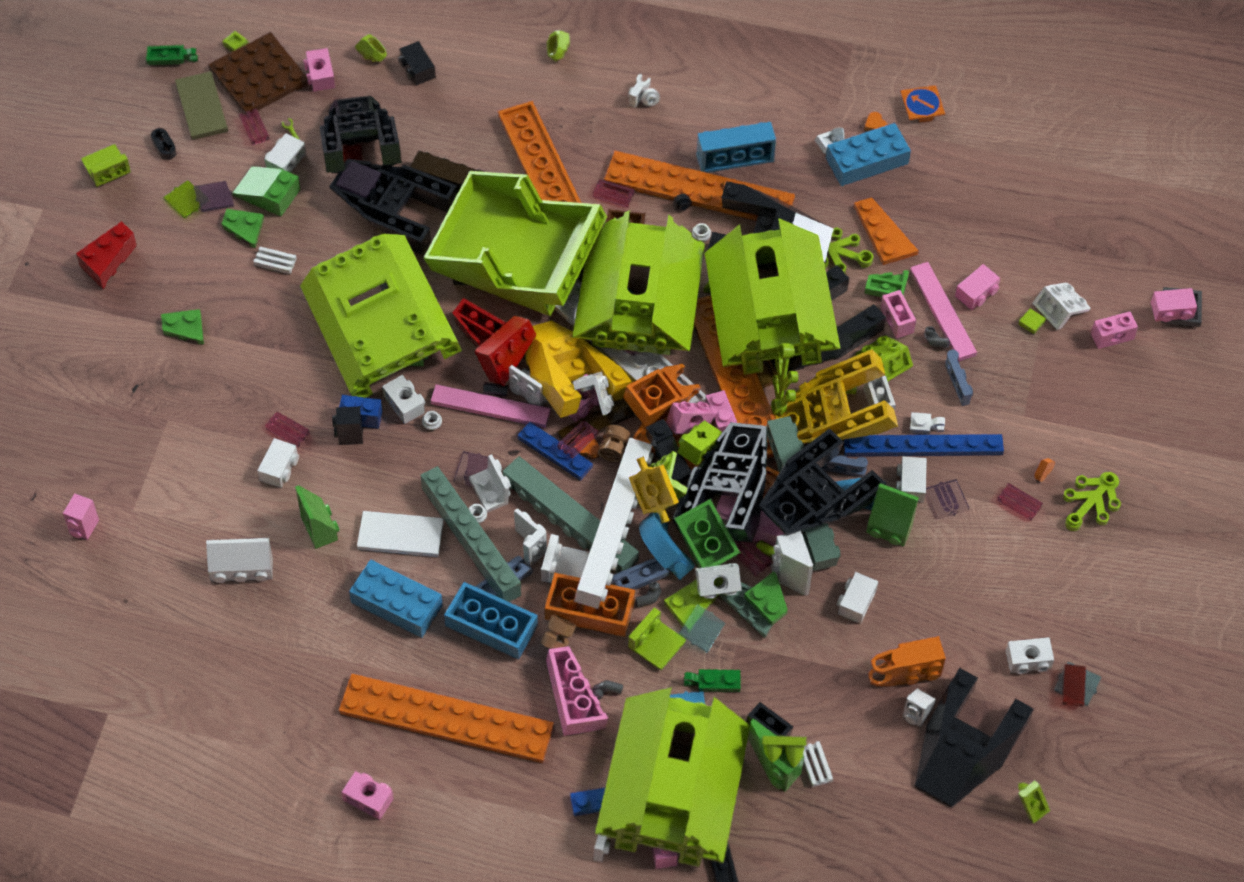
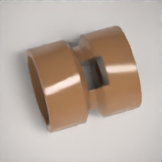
M618 425L607 426L598 449L599 456L610 462H620L630 438L629 431Z
M552 615L547 625L549 631L544 632L540 643L550 649L568 647L570 643L568 637L573 636L576 625L566 619Z

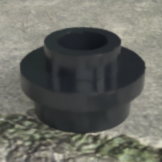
M679 194L673 200L674 208L680 211L687 210L692 204V200L687 194Z

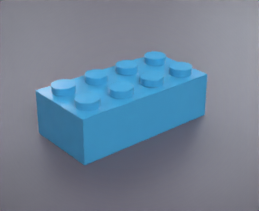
M760 122L753 125H742L734 128H723L721 130L698 133L696 156L700 171L709 173L774 162L776 137L771 122Z
M896 123L827 145L826 160L839 184L844 186L909 164L911 150Z
M371 559L349 591L352 604L421 638L443 606L442 594Z
M463 582L444 614L446 627L518 660L538 627V615L466 582Z

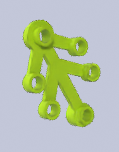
M837 227L833 228L832 239L836 241L830 243L828 253L835 266L838 265L846 273V265L842 263L839 255L858 261V264L863 268L872 265L874 256L870 251L863 250L860 253H856L842 248L848 245L857 247L860 244L859 235L851 234L849 237L841 239L843 231ZM826 257V261H825V264H824V265H825V269L828 267V262H829V260H828L827 257Z
M780 343L778 349L780 358L775 359L777 375L773 376L772 383L776 399H772L771 409L773 414L778 417L783 416V413L786 412L787 403L794 402L796 399L795 390H786L791 383L798 382L797 371H789L787 375L789 359L794 356L795 352L794 346L790 345V343Z
M1104 472L1100 478H1087L1084 475H1079L1075 480L1077 488L1084 489L1086 486L1099 487L1093 491L1076 492L1071 488L1064 491L1063 499L1066 502L1087 499L1076 513L1067 516L1065 526L1068 530L1078 531L1082 525V518L1094 504L1097 512L1096 522L1099 525H1106L1108 523L1109 514L1105 512L1102 495L1107 491L1109 499L1108 509L1110 511L1116 512L1120 509L1121 502L1117 499L1115 492L1119 485V478L1116 474ZM1066 494H1072L1073 497H1068ZM1111 503L1117 504V507L1112 506ZM1100 517H1105L1106 520H1101Z

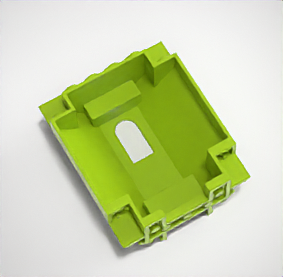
M630 210L625 212L624 216L619 219L614 218L606 222L585 261L572 338L592 340V346L600 348L657 353L660 355H670L671 349L690 351L705 244L701 240H695L691 236L692 233L682 225L679 227L673 222V218L669 214L666 227L629 223ZM631 266L650 268L647 290L641 295L631 294L627 289Z
M779 219L780 230H769L747 235L741 234L739 224L704 253L723 367L742 364L744 375L763 372L762 361L780 358L778 353L780 343H790V345L794 346V356L801 355L802 366L822 363V351L841 349L819 235L782 219ZM777 263L779 276L759 279L757 265Z
M672 687L626 698L595 834L615 838L614 848L636 853L637 844L680 853L678 862L700 867L702 858L723 863L750 725L715 697L713 698L712 706H707L701 702L685 701L683 698H671ZM674 729L695 734L689 762L668 758Z

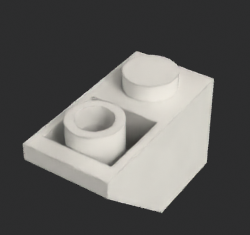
M916 689L908 696L902 717L908 723L921 727L932 711L936 699Z

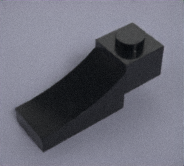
M662 419L647 426L646 437L654 447L658 460L672 451L677 453L671 479L679 483L688 479L692 471L684 457L678 454L679 448L665 420Z

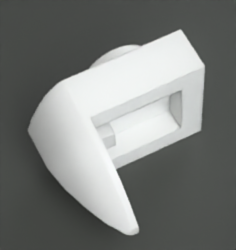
M834 128L832 131L818 135L815 138V142L824 154H826L827 145L844 140V128Z

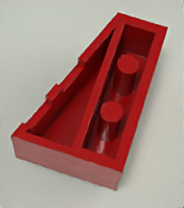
M121 221L76 253L79 266L102 289L106 287L110 277L116 274V269L119 265L126 261L137 246L134 232Z
M464 298L452 312L455 323L476 348L482 345L506 323Z
M513 316L474 351L490 382L505 386L509 379V367L511 365L517 367L537 334L529 319Z

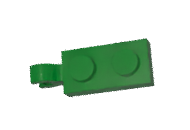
M184 45L147 46V65L184 64V60L198 62L196 48L185 49Z
M699 669L698 675L693 672L684 673V686H698V692H740L741 674L740 670Z

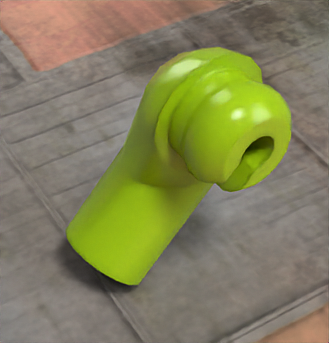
M762 540L757 543V550L770 557L775 554L773 546Z

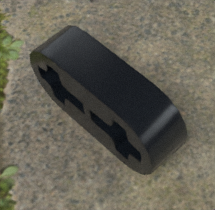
M163 128L154 129L151 132V139L159 155L165 160L173 159L177 152L169 134Z

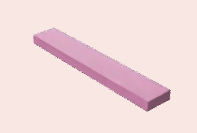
M926 262L911 267L910 272L944 336L950 339L951 349L959 353L958 362L976 356L977 351L930 264Z
M435 385L431 398L432 405L522 424L531 422L537 427L546 428L550 415V408L441 385Z

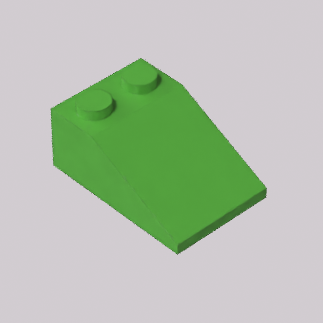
M252 166L232 195L281 217L301 190L299 176L283 169Z
M880 483L866 533L875 538L885 539L891 544L905 546L913 526L919 497Z
M299 485L295 486L300 517L315 549L337 541V532L340 530L336 520H331L332 512L329 505H324L321 497Z
M711 499L675 518V522L698 568L721 565L740 554Z
M752 719L748 740L771 784L786 792L801 775L804 756L799 764L793 767L787 759L785 746H783L780 757L775 762H771L764 752L762 736L776 735Z

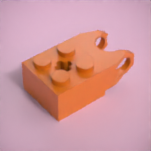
M683 364L666 366L660 370L657 369L626 386L623 398L645 428L668 416L672 403L689 402L691 398L700 392L701 387L699 384L687 386L677 381L678 376L684 372L685 366Z
M939 636L898 644L897 649L877 654L871 660L873 669L868 672L870 683L880 687L906 683L912 685L921 680L933 681L941 677L946 657ZM879 659L886 661L881 665L876 666L875 664ZM875 672L883 674L885 678L882 681H877L873 678V674Z

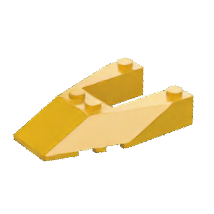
M552 320L533 326L537 335L525 353L526 363L530 369V377L542 385L543 395L560 418L578 412L582 396L575 390L571 381L577 380L585 374L591 375L602 372L603 376L606 375L609 387H606L608 395H612L613 401L623 398L626 386L631 384L632 381L619 365L584 339L572 338L573 332Z
M872 349L818 371L816 376L808 383L804 382L799 386L800 389L796 391L795 401L787 403V410L783 413V416L778 417L774 415L775 419L790 416L792 423H796L797 437L802 443H811L829 428L841 440L880 434L898 427L895 411L885 400L852 414L850 413L846 391L885 376L882 359Z

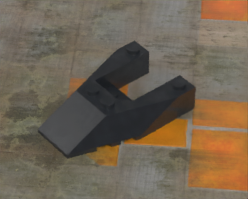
M371 95L333 101L328 111L329 115L325 116L324 124L320 126L326 173L336 174L345 171L342 145H353L358 142L370 143L378 140L383 165L394 166L402 163L395 119L393 116L388 115V111L385 108L382 109L379 102Z
M347 159L344 163L345 171H341L336 175L329 188L385 234L405 235L412 251L423 255L431 242L430 227L399 214L410 197L448 212L456 198L457 186L407 165L396 167L371 164V161Z
M726 181L722 194V208L758 215L754 234L769 230H780L779 219H782L819 235L825 264L833 228L782 200L749 186ZM712 232L708 250L727 234ZM776 262L757 265V268L764 270L770 267H777Z
M838 265L826 272L831 301L848 290L849 277ZM873 304L839 327L836 325L841 349L822 351V363L834 358L837 360L883 331L886 316ZM801 355L790 357L787 373L804 369L807 366H802ZM771 359L770 361H771L772 365L774 366V368L776 369V367H775V359Z
M730 422L716 440L717 444L714 448L706 452L702 463L698 467H694L686 484V495L681 497L672 518V522L679 532L680 530L675 522L676 517L709 499L712 501L715 494L735 496L738 498L726 528L734 541L753 542L759 527L761 510L758 507L763 500L766 482L767 426Z
M830 428L787 460L758 507L787 536L844 518L867 507L875 501L880 483L887 484L871 470L844 491L821 468L839 454L844 443Z
M961 668L958 669L927 724L914 786L951 808L969 795L978 785L984 783L994 772L1002 768L1029 723L1034 708L1015 698L992 737L958 719V715L973 693L978 677Z

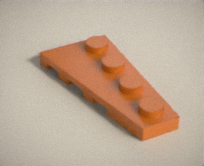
M872 197L854 202V208L882 265L918 255L919 250Z

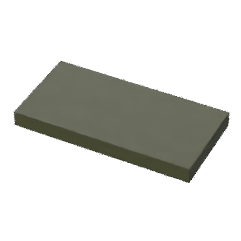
M211 71L176 79V86L192 140L228 132Z

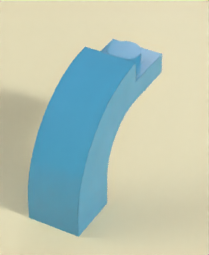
M651 512L640 522L639 531L644 543L665 569L668 568L678 579H682L695 567V563L671 539L668 533V523L662 524L659 514Z

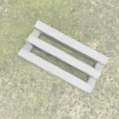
M260 247L259 253L256 254V259L253 262L255 266L291 274L297 258L296 255Z
M815 742L813 745L807 744L804 747L803 763L812 787L833 782V777L820 742ZM814 750H816L817 753H818L820 762H821V764H822L824 773H825V775H826V778H825V779H824V777H823V774H822V771H821V768H820V766H819V763H818V760H817V758H816V755H815ZM806 752L810 753L819 778L818 781L815 779Z

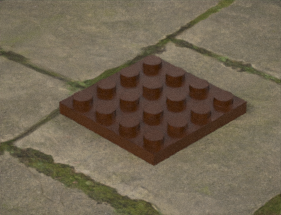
M272 32L208 64L210 71L246 117L308 85L305 73Z

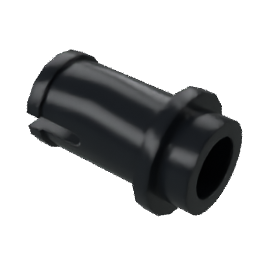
M484 382V395L500 396V398L507 396L508 385L503 386Z

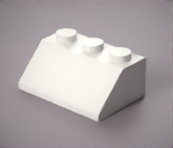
M801 531L789 536L786 534L777 536L776 544L773 545L775 554L772 555V572H776L780 584L803 595H809L813 564Z
M269 538L206 540L208 573L211 582L265 581L272 579L273 556Z

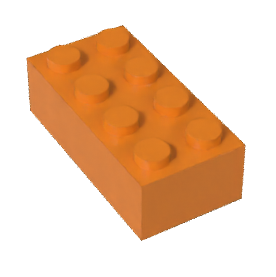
M554 573L545 605V620L550 621L551 616L554 615L574 623L577 627L626 637L635 602L634 589L611 584L610 586L606 585L605 589L608 590L605 602L601 601L597 609L574 602L581 578Z

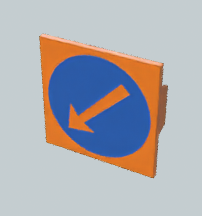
M936 85L900 90L909 120L918 119L919 123L932 121L935 116L945 115Z

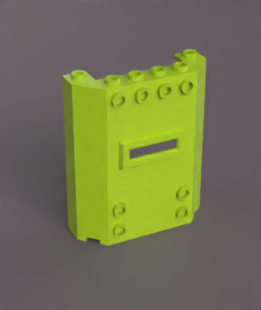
M381 234L374 236L370 240L312 267L300 285L352 396L367 398L373 395L370 384L438 351L441 352L444 360L462 351L405 235ZM385 282L387 283L388 289L350 306L348 300Z

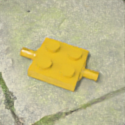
M644 456L636 459L641 471L628 478L643 515L651 512L658 513L662 524L670 521L665 509L679 501L664 464L657 467H648Z

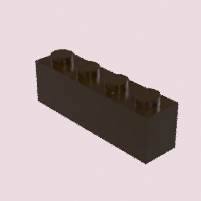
M419 150L410 165L414 169L456 185L457 194L470 171L484 172L483 170L474 169L465 164H459L447 158L437 157L429 152Z

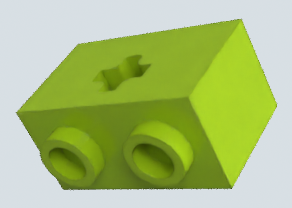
M704 420L699 425H695L688 434H684L680 438L678 454L697 466L704 460L703 456L706 452L711 451L717 444L716 440L722 432Z

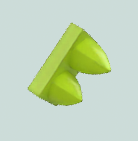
M762 736V745L767 758L771 762H775L780 757L783 746H785L788 761L793 767H796L803 757L806 737Z
M1036 781L1029 785L1018 783V794L1029 820L1035 823L1050 812L1041 786Z

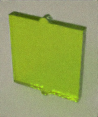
M189 180L178 187H174L173 191L164 196V200L184 219L195 211L198 212L202 206L209 202V199Z

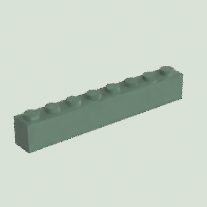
M790 416L767 421L766 425L768 428L767 438L779 473L787 460L804 448L802 441L798 440L796 423H792ZM828 523L801 531L813 564V571L837 565L841 553L839 547L835 546L834 532L832 528H829Z
M518 456L502 471L503 476H507L510 481L511 487L509 489L515 490L522 500L531 503L537 512H542L546 515L552 524H557L561 527L567 536H572L576 539L583 549L587 548L591 551L601 521ZM621 539V542L624 543L621 555L616 554L615 557L619 559L616 569H611L613 573L627 570L633 567L639 560V551L624 539Z
M437 466L421 474L422 490L497 596L508 602L520 597L521 582L440 468Z

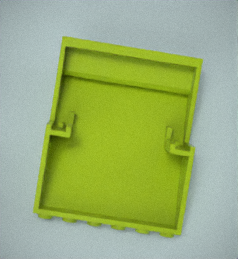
M470 171L453 204L449 208L445 219L441 223L436 236L433 238L424 256V260L431 271L551 316L556 305L564 306L607 219V215L601 204L541 200L528 175Z

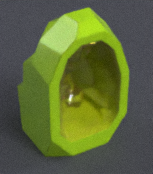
M559 30L549 35L547 53L555 62L563 59L570 46L569 33Z
M370 34L363 37L355 45L357 52L366 60L381 62L386 58L387 52L384 46L376 37Z

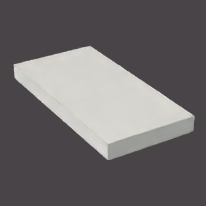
M363 511L357 549L438 557L444 519Z

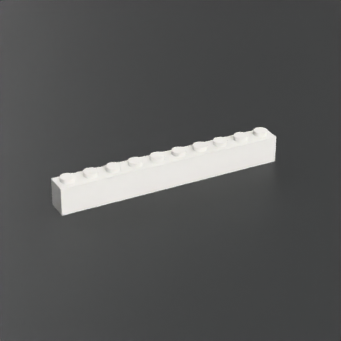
M633 438L628 440L580 579L574 602L597 609L601 601L605 602L608 593L605 587L611 584L613 574L610 572L611 569H616L619 559L615 557L616 554L621 555L624 545L621 539H626L629 528L626 527V524H631L634 512H631L632 508L636 509L638 504L628 477L641 471L636 459L644 456L646 463L651 465L654 453H651L652 444Z

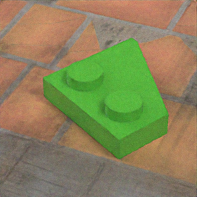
M226 209L222 227L229 233H233L240 240L244 239L250 243L252 248H256L264 215Z
M904 270L903 274L893 275L892 272L881 275H868L864 294L882 297L883 295L901 290L904 295L909 271Z
M200 309L161 314L164 335L176 336L186 341L191 339L197 341L198 344H204Z
M775 571L744 595V598L771 625L779 621L788 612Z

